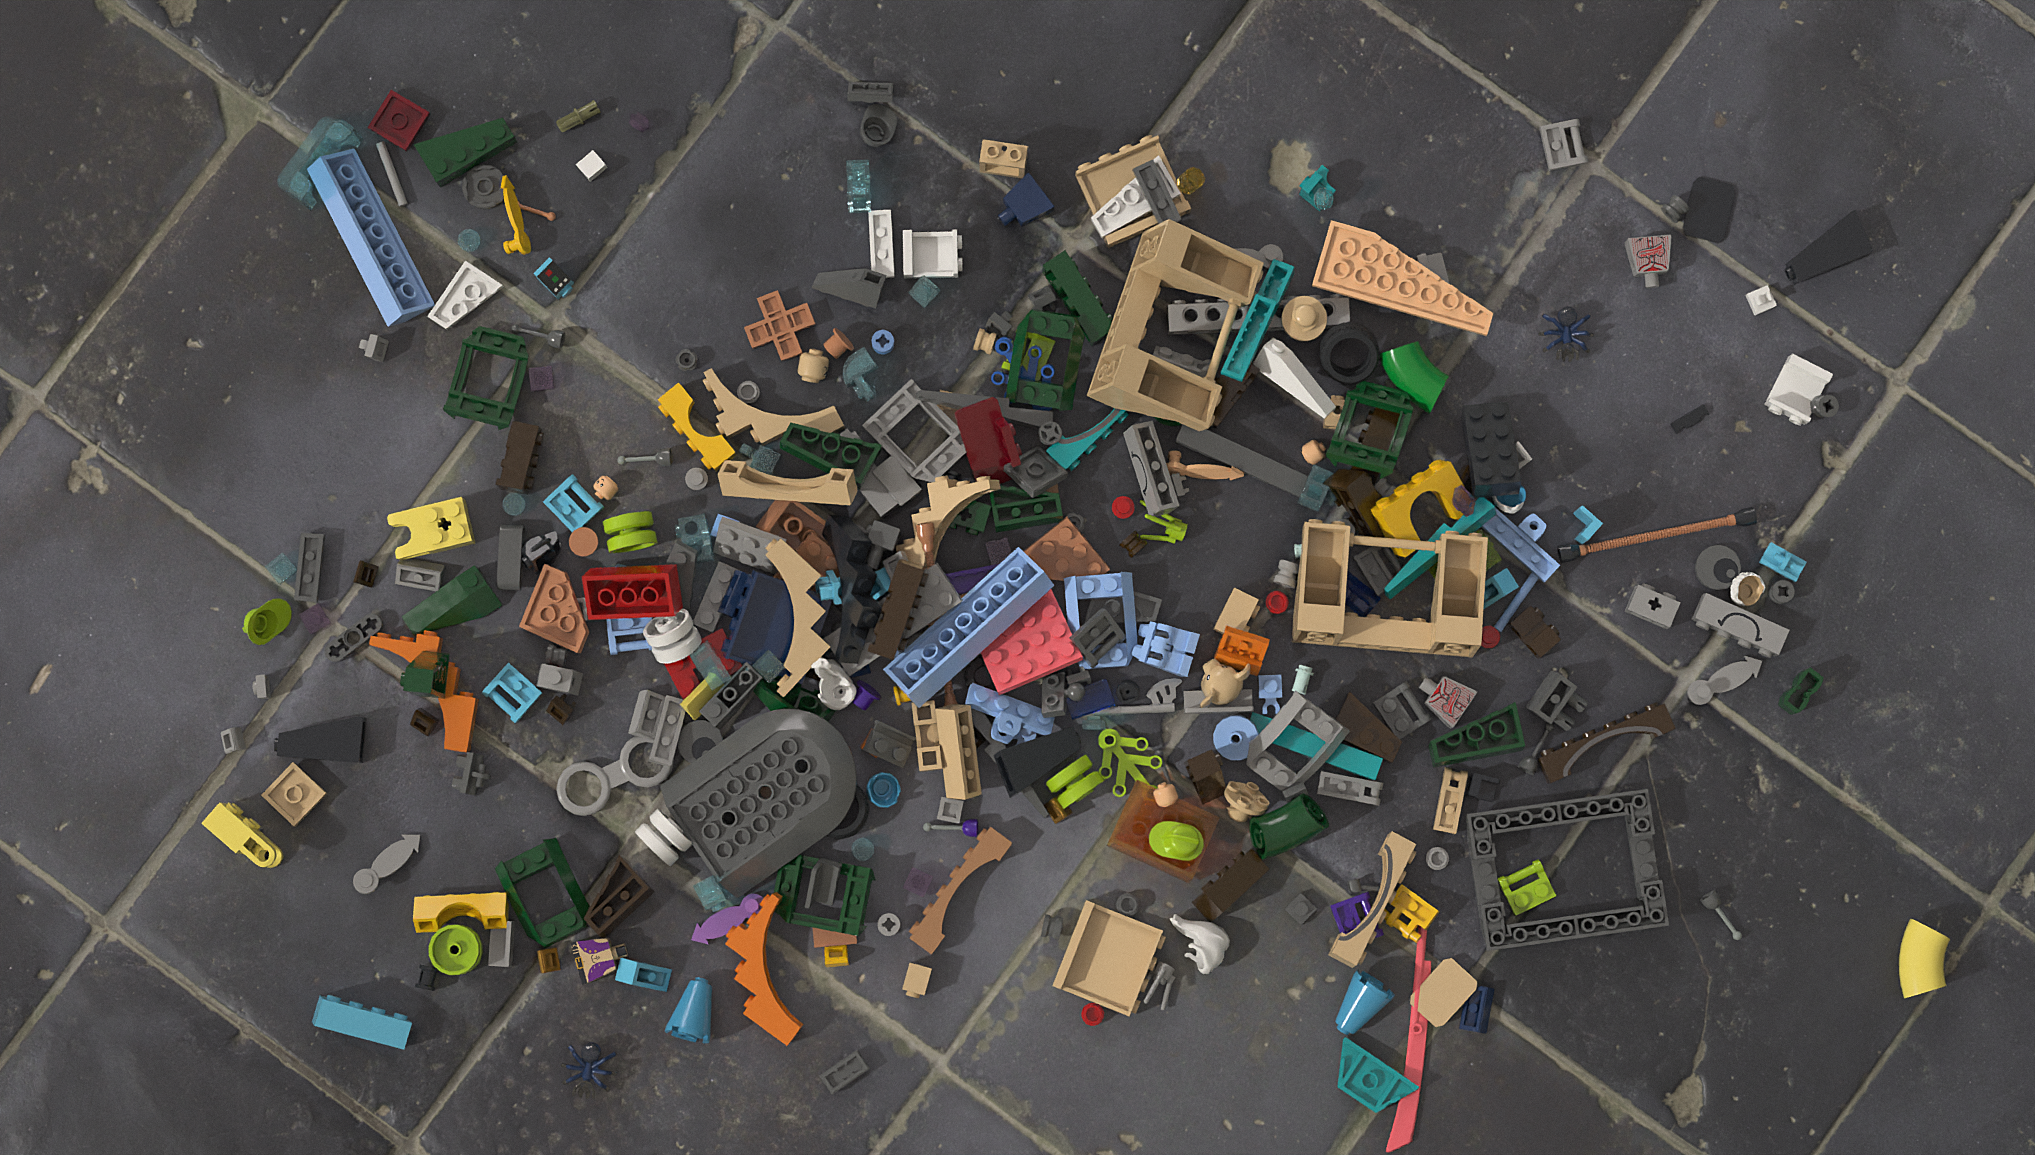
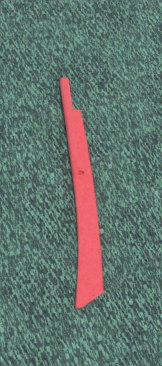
M1419 925L1418 933L1421 935V938L1417 942L1413 982L1415 999L1414 1007L1411 1005L1404 1077L1419 1086V1088L1399 1100L1392 1131L1386 1147V1152L1388 1153L1412 1142L1421 1089L1428 1020L1417 1010L1420 985L1431 974V961L1425 960L1427 930Z

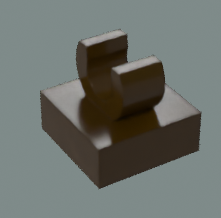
M566 694L561 695L560 698L556 695L546 710L547 713L562 725L569 720L576 705V702H573L571 705L564 702L567 697Z

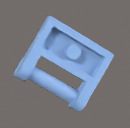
M653 617L606 619L610 654L617 655L618 652L648 648L649 651L652 650V646L646 640L617 643L616 637L642 634L645 626Z

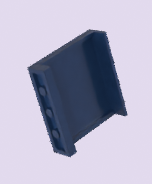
M753 570L752 575H747L744 587H747L744 596L741 595L737 602L736 608L739 609L737 617H733L730 622L729 639L725 638L721 648V651L724 652L723 657L744 664L747 662L752 667L782 677L785 674L790 676L792 673L783 666L791 647L794 632V611L789 590L784 580ZM808 589L806 593L826 610L811 627L820 636L832 599L821 601L819 593L817 594V592ZM806 674L797 683L803 684Z

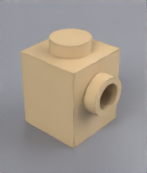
M1331 396L1330 400L1336 408L1324 419L1323 428L1336 429L1345 402L1344 396Z

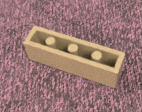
M949 704L936 708L946 798L966 800L981 795L971 705Z

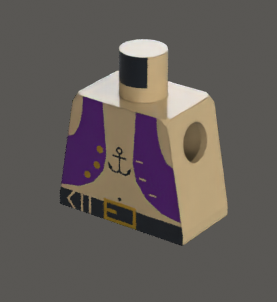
M610 938L571 943L582 985L617 970L616 960L628 957L625 943L612 947Z

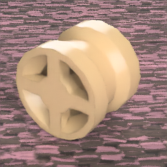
M980 328L973 350H984L986 354L991 355L997 333H987L984 329Z

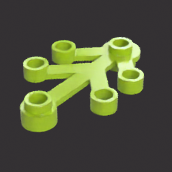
M1114 729L1103 730L1098 737V743L1104 750L1102 766L1099 769L1103 779H1108L1112 776V768L1110 767L1112 753L1119 759L1113 794L1117 797H1122L1126 794L1125 779L1126 772L1128 771L1143 790V799L1148 803H1155V798L1150 799L1147 796V792L1158 787L1150 785L1134 764L1158 769L1162 766L1161 757L1157 755L1147 757L1126 754L1120 746L1135 747L1139 751H1144L1148 748L1147 739L1143 737L1137 739L1120 737L1119 733ZM1107 736L1114 738V742L1110 745L1105 742ZM1139 740L1146 742V746L1143 749L1137 746ZM1158 758L1160 760L1159 766H1153L1151 760ZM1103 768L1110 770V774L1106 777L1101 774ZM1117 786L1124 788V792L1120 795L1115 792Z

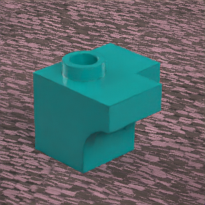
M1323 165L1311 177L1307 176L1299 186L1301 187L1299 195L1319 211H1321L1336 191L1328 184L1327 174L1329 170Z

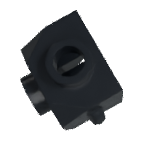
M554 531L532 538L524 544L521 550L523 555L521 561L528 570L532 569L537 575L542 571L544 564L551 565L555 562L556 557L561 551L558 534Z

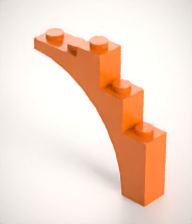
M424 631V634H417L416 643L413 642L414 638L400 636V640L391 639L390 634L378 633L377 637H370L369 645L389 650L411 663L422 651L441 653L443 639L437 637V632ZM449 662L445 699L438 698L445 725L444 749L467 753L471 749L479 699L473 698V693L460 691V694L457 695L461 669L455 667L456 663Z
M775 891L771 896L767 894L759 904L762 906V909L758 914L754 912L746 922L749 927L743 923L737 927L734 925L726 934V937L729 939L725 944L747 960L746 962L742 960L736 967L735 972L738 974L734 978L756 995L754 997L751 994L743 1005L746 1007L743 1014L788 1046L804 1024L790 1013L779 998L772 984L767 966L766 942L768 928L773 913L782 899V896Z

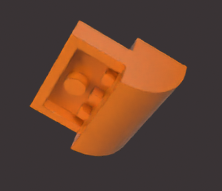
M1226 626L1214 659L1221 665L1232 667L1238 671H1242L1249 663L1250 674L1258 676L1270 639Z

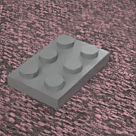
M722 516L713 553L776 574L778 569L766 557L765 554L768 551L765 548L774 538L778 541L782 537Z

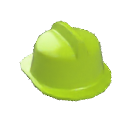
M272 599L260 608L253 609L247 613L242 630L248 634L249 639L253 643L264 645L289 625L292 615L291 607L283 599Z
M1163 821L1156 824L1149 834V844L1152 850L1163 857L1190 861L1197 858L1204 847L1201 833L1195 827L1188 824Z

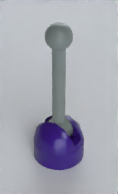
M968 819L963 825H931V823L927 822L923 825V829L927 832L931 831V829L962 830L966 836L978 837V819Z

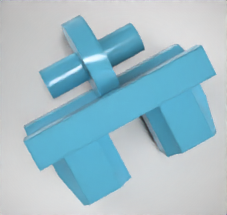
M1772 542L1769 543L1759 563L1793 582L1797 581L1807 563Z
M833 570L826 571V577H821L815 582L817 594L819 593L821 601L832 599L835 605L842 604L839 596H842L840 577L837 578Z

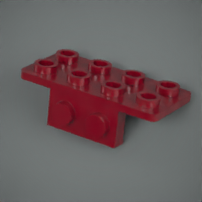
M990 397L957 410L955 418L975 482H977L976 478L990 476V480H999V484L1012 480L1003 471L1004 465L1010 463L1012 467L1021 465L1019 456L1022 455L1019 444L1015 443L1013 436H1016L1015 429L1012 423H1008L1003 418L998 400L995 397Z

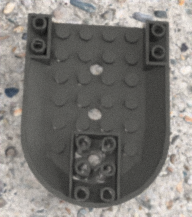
M779 709L764 713L749 721L660 787L666 807L692 842V845L718 883L736 898H739L828 835L842 822L855 796L857 772L854 757L848 743L831 723L808 711ZM801 760H805L808 764V769L805 772L799 767ZM763 786H768L772 791L768 799L761 795L760 791ZM726 812H732L735 816V822L732 825L727 824L724 820Z

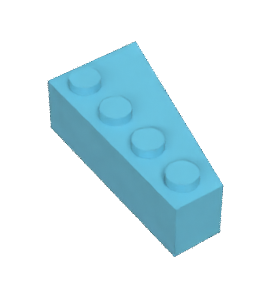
M327 995V997L319 996L312 1020L314 1026L405 1049L412 1022L407 1020L408 1016L394 1013V1016L385 1014L386 1010L372 1007V1010L363 1008L361 1003L354 1001L345 1003L340 1001L341 998Z

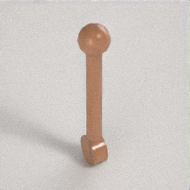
M518 201L520 209L547 217L549 221H553L556 218L553 212L546 213L522 205Z

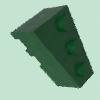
M1000 486L999 490L989 493L996 533L1059 523L1063 520L1058 493L1044 491L1032 498L1025 490L1012 486Z

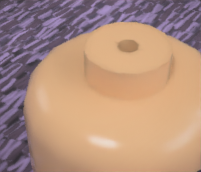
M1311 440L1303 445L1302 454L1308 463L1314 465L1325 458L1324 451L1326 448L1322 442L1318 443L1316 440Z
M601 476L593 485L597 491L595 495L601 500L603 497L610 500L618 492V485L608 476Z
M1166 782L1157 785L1158 788L1153 792L1157 805L1166 807L1174 804L1178 799L1175 786L1166 784Z

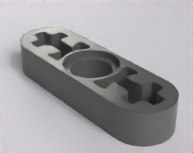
M367 614L327 644L325 647L326 658L332 662L343 661L368 642L371 636H376L381 632L383 620L376 614ZM369 619L373 621L377 619L378 622L375 624L377 628L375 630L372 628L367 629L365 632L368 633V636L365 637L363 631L358 629V627L361 625L364 629L369 625ZM351 632L359 633L360 641L357 644L352 645L349 643L348 635ZM343 639L345 645L350 647V649L347 651L344 647L339 651V657H331L330 654L333 652L331 648L333 646L336 648L341 647L343 644L340 643V640Z

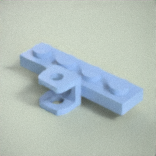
M1495 508L1497 514L1481 527L1545 583L1560 567V564L1536 544L1546 529V523L1536 514H1531L1517 527ZM1530 525H1535L1537 529L1532 530Z
M975 683L969 686L965 705H971L972 709L996 717L993 720L991 729L992 739L1008 744L1018 734L1021 727L1044 736L1051 734L1055 717L1044 718L1041 708L1004 694L999 695L998 692ZM999 732L1006 733V736H1001Z

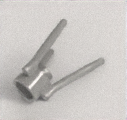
M1159 961L1153 971L1150 970L1145 978L1149 980L1152 978L1154 983L1147 993L1144 1003L1149 1002L1159 983L1165 985L1167 982L1161 1010H1165L1170 989L1175 979L1172 975L1175 970L1174 968Z

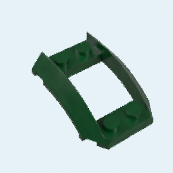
M1031 309L1019 323L1015 336L1006 398H1009V401L1057 408L1059 411L1073 410L1080 358L1085 339L1077 316ZM1028 333L1071 339L1063 385L1020 378Z
M478 326L473 330L472 334L466 339L463 338L457 367L443 411L453 419L459 416L498 426V431L508 428L519 398L529 359L524 338ZM475 350L516 360L504 403L464 393Z
M1367 381L1357 384L1356 388L1352 391L1348 390L1331 445L1326 453V456L1336 467L1338 462L1375 471L1381 473L1380 479L1393 473L1414 409L1410 404L1408 392ZM1358 403L1400 414L1388 451L1347 441Z
M557 838L544 839V843L506 862L501 860L495 868L526 935L545 948L587 928L588 923L584 920V917L590 907L561 850ZM555 865L575 906L535 926L515 884Z
M798 855L778 869L774 892L776 891L780 894L782 899L774 912L780 915L786 923L860 936L867 926H864L871 884L872 880L876 881L872 868L842 863L840 874L847 875L848 878L839 921L795 912L803 868L813 869L819 858Z

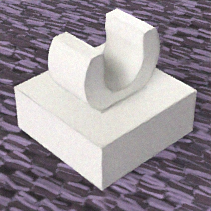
M1768 285L1745 295L1754 315L1777 306Z

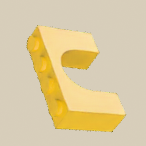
M1436 460L1429 465L1427 470L1412 476V480L1406 485L1403 484L1395 488L1394 493L1389 497L1378 500L1376 506L1370 510L1385 538L1421 541L1410 520L1411 506L1420 494L1431 491L1439 501L1447 518L1456 520L1465 514L1473 505V502L1452 463ZM1391 547L1395 555L1407 557L1415 551V549Z

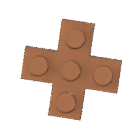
M778 290L757 298L765 319L744 327L752 349L774 341L782 362L801 355L802 350L795 333L816 325L808 304L805 303L786 311Z

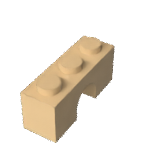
M934 700L926 701L920 708L912 703L920 772L943 769Z

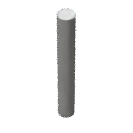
M384 141L379 142L376 146L399 207L406 206L408 203Z

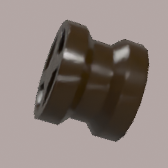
M1135 530L1119 545L1128 551L1130 558H1133L1148 543L1145 540H1141L1139 533Z

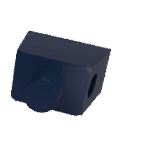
M1028 172L1005 195L1003 202L1007 209L998 214V217L1005 226L1016 219L1023 227L1053 212L1054 205Z

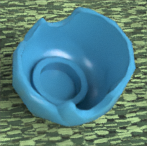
M879 772L869 779L866 793L869 801L875 806L888 808L898 802L901 788L896 777L890 773Z

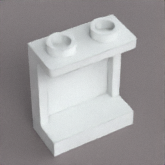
M957 229L952 230V232H912V230H903L904 279L958 278V271H962V258H958V249H962V235H957Z

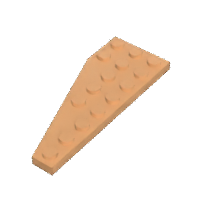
M1331 220L1313 280V287L1487 336L1493 317L1491 311L1458 291L1453 285L1442 280L1441 277L1413 258L1405 255L1397 247L1389 244L1376 233Z

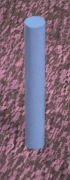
M1530 574L1494 627L1499 632H1502L1539 579L1535 574Z

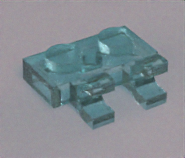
M743 443L739 450V453L753 459L750 465L751 468L768 475L772 474L781 454L760 445L757 451Z

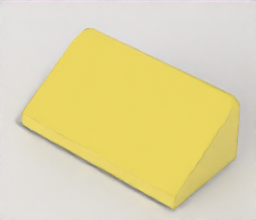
M711 672L680 705L693 720H696L701 715L699 711L724 686L723 682L717 674Z

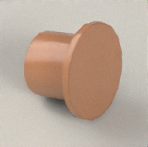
M837 328L833 329L834 335L824 343L826 350L836 359L847 349L854 350L850 340Z
M581 527L574 530L570 535L569 546L576 555L589 556L597 549L598 537L592 529Z

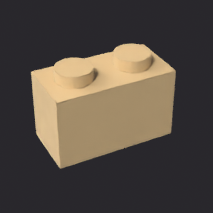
M1234 588L1213 630L1223 635L1225 627L1230 626L1248 632L1250 627L1247 626L1250 617L1254 619L1260 609V606L1257 605L1259 599Z

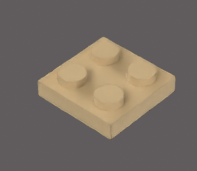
M292 762L261 796L296 827L327 793L295 762Z

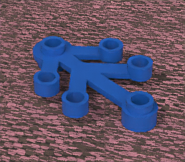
M1000 337L995 343V349L998 354L1005 355L1011 364L1014 342L1010 337ZM1006 343L1008 349L1002 350L1000 344ZM1034 345L1028 350L1030 358L1028 370L1022 364L1020 378L1035 380L1038 361L1042 355V349L1039 346ZM1032 349H1037L1039 351V355L1037 357L1031 354ZM1046 364L1042 367V382L1051 383L1052 376L1055 374L1053 365ZM1046 367L1052 370L1051 375L1044 373ZM998 370L992 374L991 380L996 385L1008 384L1009 374H1004L1003 371ZM995 374H1000L1002 381H996ZM1031 404L1034 410L1050 411L1052 409L1051 407Z

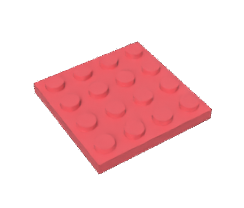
M1052 589L980 653L999 695L1083 660L1080 650L1069 639L1072 633Z

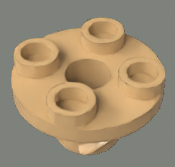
M1296 297L1290 300L1284 307L1281 317L1282 326L1285 333L1295 340H1314L1321 335L1326 327V310L1313 297Z
M1234 781L1228 783L1224 795L1231 805L1226 808L1228 809V815L1234 821L1245 822L1252 815H1262L1269 806V801L1258 791L1259 787L1255 783L1247 782L1245 784Z

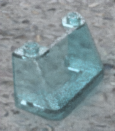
M332 116L322 117L277 178L279 188L311 211L317 201L312 196V190L315 186L307 179L310 175L307 168L320 156H324L332 144L340 150L346 145H353L357 148L363 140L362 136L344 120Z

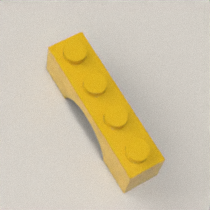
M677 383L658 399L661 404L658 407L666 418L669 415L673 418L675 423L672 425L680 435L686 434L689 438L686 443L694 452L699 450L704 456L700 460L708 470L713 468L717 472L725 460H732L737 455L722 435L707 437L700 435L692 428L690 412L695 402L680 383Z
M493 892L486 894L470 893L465 895L448 894L445 896L426 895L415 897L413 922L416 933L437 932L448 920L457 916H472L478 919L485 929L507 928L509 917L507 894Z

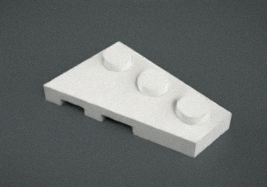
M465 261L427 317L448 330L504 286Z

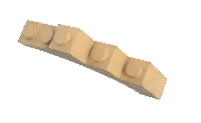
M712 368L704 372L706 378L703 379V382L708 392L714 391L717 398L713 399L718 411L724 410V413L716 416L719 420L716 426L720 434H726L728 439L753 427L750 433L755 442L760 441L762 446L782 437L790 422L828 433H838L845 429L834 406L801 416H782L763 412L735 397L720 382Z
M948 476L936 477L935 482L927 483L931 507L919 509L920 513L911 515L915 538L903 540L904 544L897 545L896 551H905L909 562L926 567V555H924L925 552L922 549V544L917 537L916 524L934 522L935 536L932 555H934L935 561L940 542L948 526L958 513L984 494L999 490V480H990V476L976 478L977 482L970 483V481L958 482L957 480L949 479Z

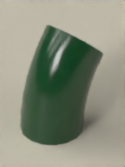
M1302 793L1276 810L1251 818L1249 825L1250 838L1256 854L1263 860L1285 853L1306 843L1327 829L1329 822L1320 806L1310 796Z

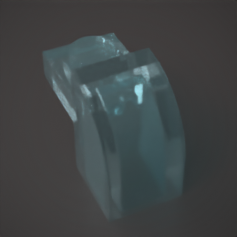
M846 160L848 212H871L869 160Z
M865 347L853 353L846 360L843 366V379L847 388L855 384L856 386L853 389L860 399L864 397L868 402L875 396L864 380V377L876 370L877 365Z
M1313 465L1297 503L1318 512L1329 489V486L1322 483L1334 473Z
M709 640L702 643L689 655L712 691L732 679Z

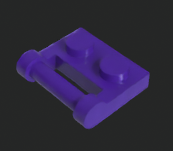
M1369 892L1330 905L1340 933L1348 934L1361 923L1354 904L1361 903L1365 917L1372 908L1369 898H1371ZM1377 923L1374 929L1377 932L1375 938L1384 935L1382 928L1380 929Z

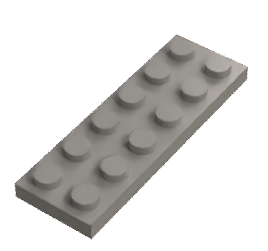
M938 563L926 570V574H929L925 588L921 587L919 595L922 596L919 608H914L912 617L915 618L912 630H907L905 638H908L963 601ZM886 597L878 602L881 607H883ZM841 627L824 638L834 654L839 643ZM870 628L858 664L841 663L849 676L880 656L867 651L869 645L875 641V628Z

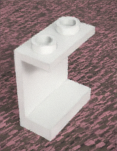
M1791 354L1787 358L1764 405L1768 406V410L1774 414H1784L1790 417L1789 421L1796 425H1805L1811 420L1810 404L1815 396L1821 395L1833 374Z

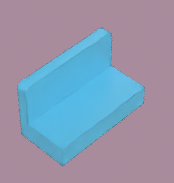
M1581 506L1573 514L1586 525L1575 538L1578 543L1583 544L1591 538L1603 523L1584 506Z

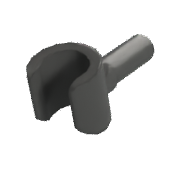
M1360 879L1347 881L1348 890L1351 893L1361 891L1379 892L1380 886H1361Z

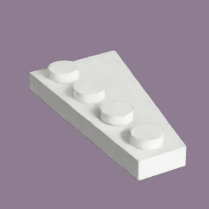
M1158 155L1154 162L1173 200L1181 196V193ZM1136 177L1091 217L1102 239L1152 212Z

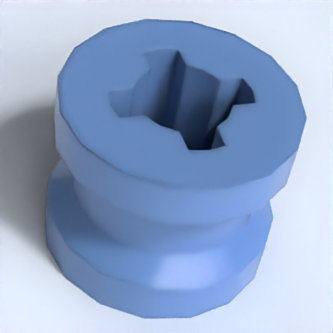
M879 330L872 336V347L875 352L885 355L893 350L894 338L890 332Z

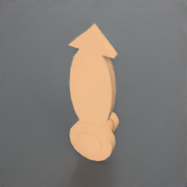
M1168 452L1169 463H1166L1170 475L1179 473L1180 476L1186 475L1200 479L1230 478V480L1244 476L1243 471L1233 466L1231 468L1209 464L1186 466L1180 463L1181 452Z

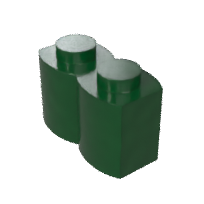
M1811 667L1802 670L1795 676L1792 687L1781 695L1778 706L1790 715L1801 712L1807 706L1810 695L1814 694L1821 687L1823 676Z

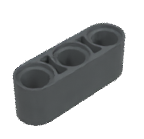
M501 524L497 567L498 590H521L523 563L521 558H523L521 550L525 542L524 525Z

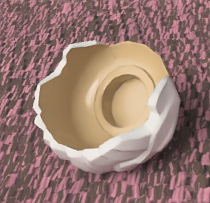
M1753 572L1740 573L1732 581L1730 587L1731 599L1739 606L1755 604L1759 600L1760 595L1764 593L1765 585L1763 580Z

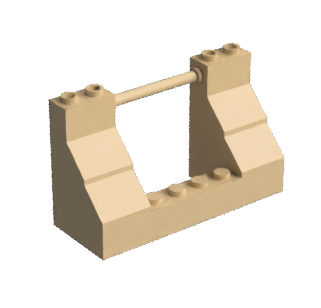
M1170 219L1144 231L1087 396L1116 409L1177 421L1197 431L1211 427L1215 419V415H1213L1215 407L1218 406L1222 398L1220 394L1222 386L1216 384L1214 379L1237 310L1253 302L1256 295V285L1263 275L1262 267L1264 263ZM1159 286L1215 296L1228 302L1229 308L1206 377L1202 378L1138 348L1140 341L1145 337L1147 331L1145 328L1147 320L1153 314L1154 308L1152 305L1160 293L1161 288Z
M1310 519L1309 522L1304 523L1302 531L1301 557L1293 614L1292 642L1473 657L1480 648L1482 641L1488 537H1482L1480 533H1469L1468 536L1459 535L1457 531H1446L1435 542L1354 536V533H1350V526L1345 525L1344 522L1333 521L1331 524H1323L1321 520ZM1356 544L1435 551L1438 554V566L1429 623L1426 622V619L1422 618L1403 621V617L1391 616L1390 619H1381L1380 615L1369 614L1367 617H1358L1357 613H1345L1349 546Z

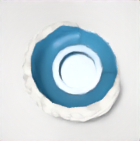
M1521 485L1519 494L1492 496L1494 504L1500 510L1507 513H1515L1522 508L1526 498V491Z

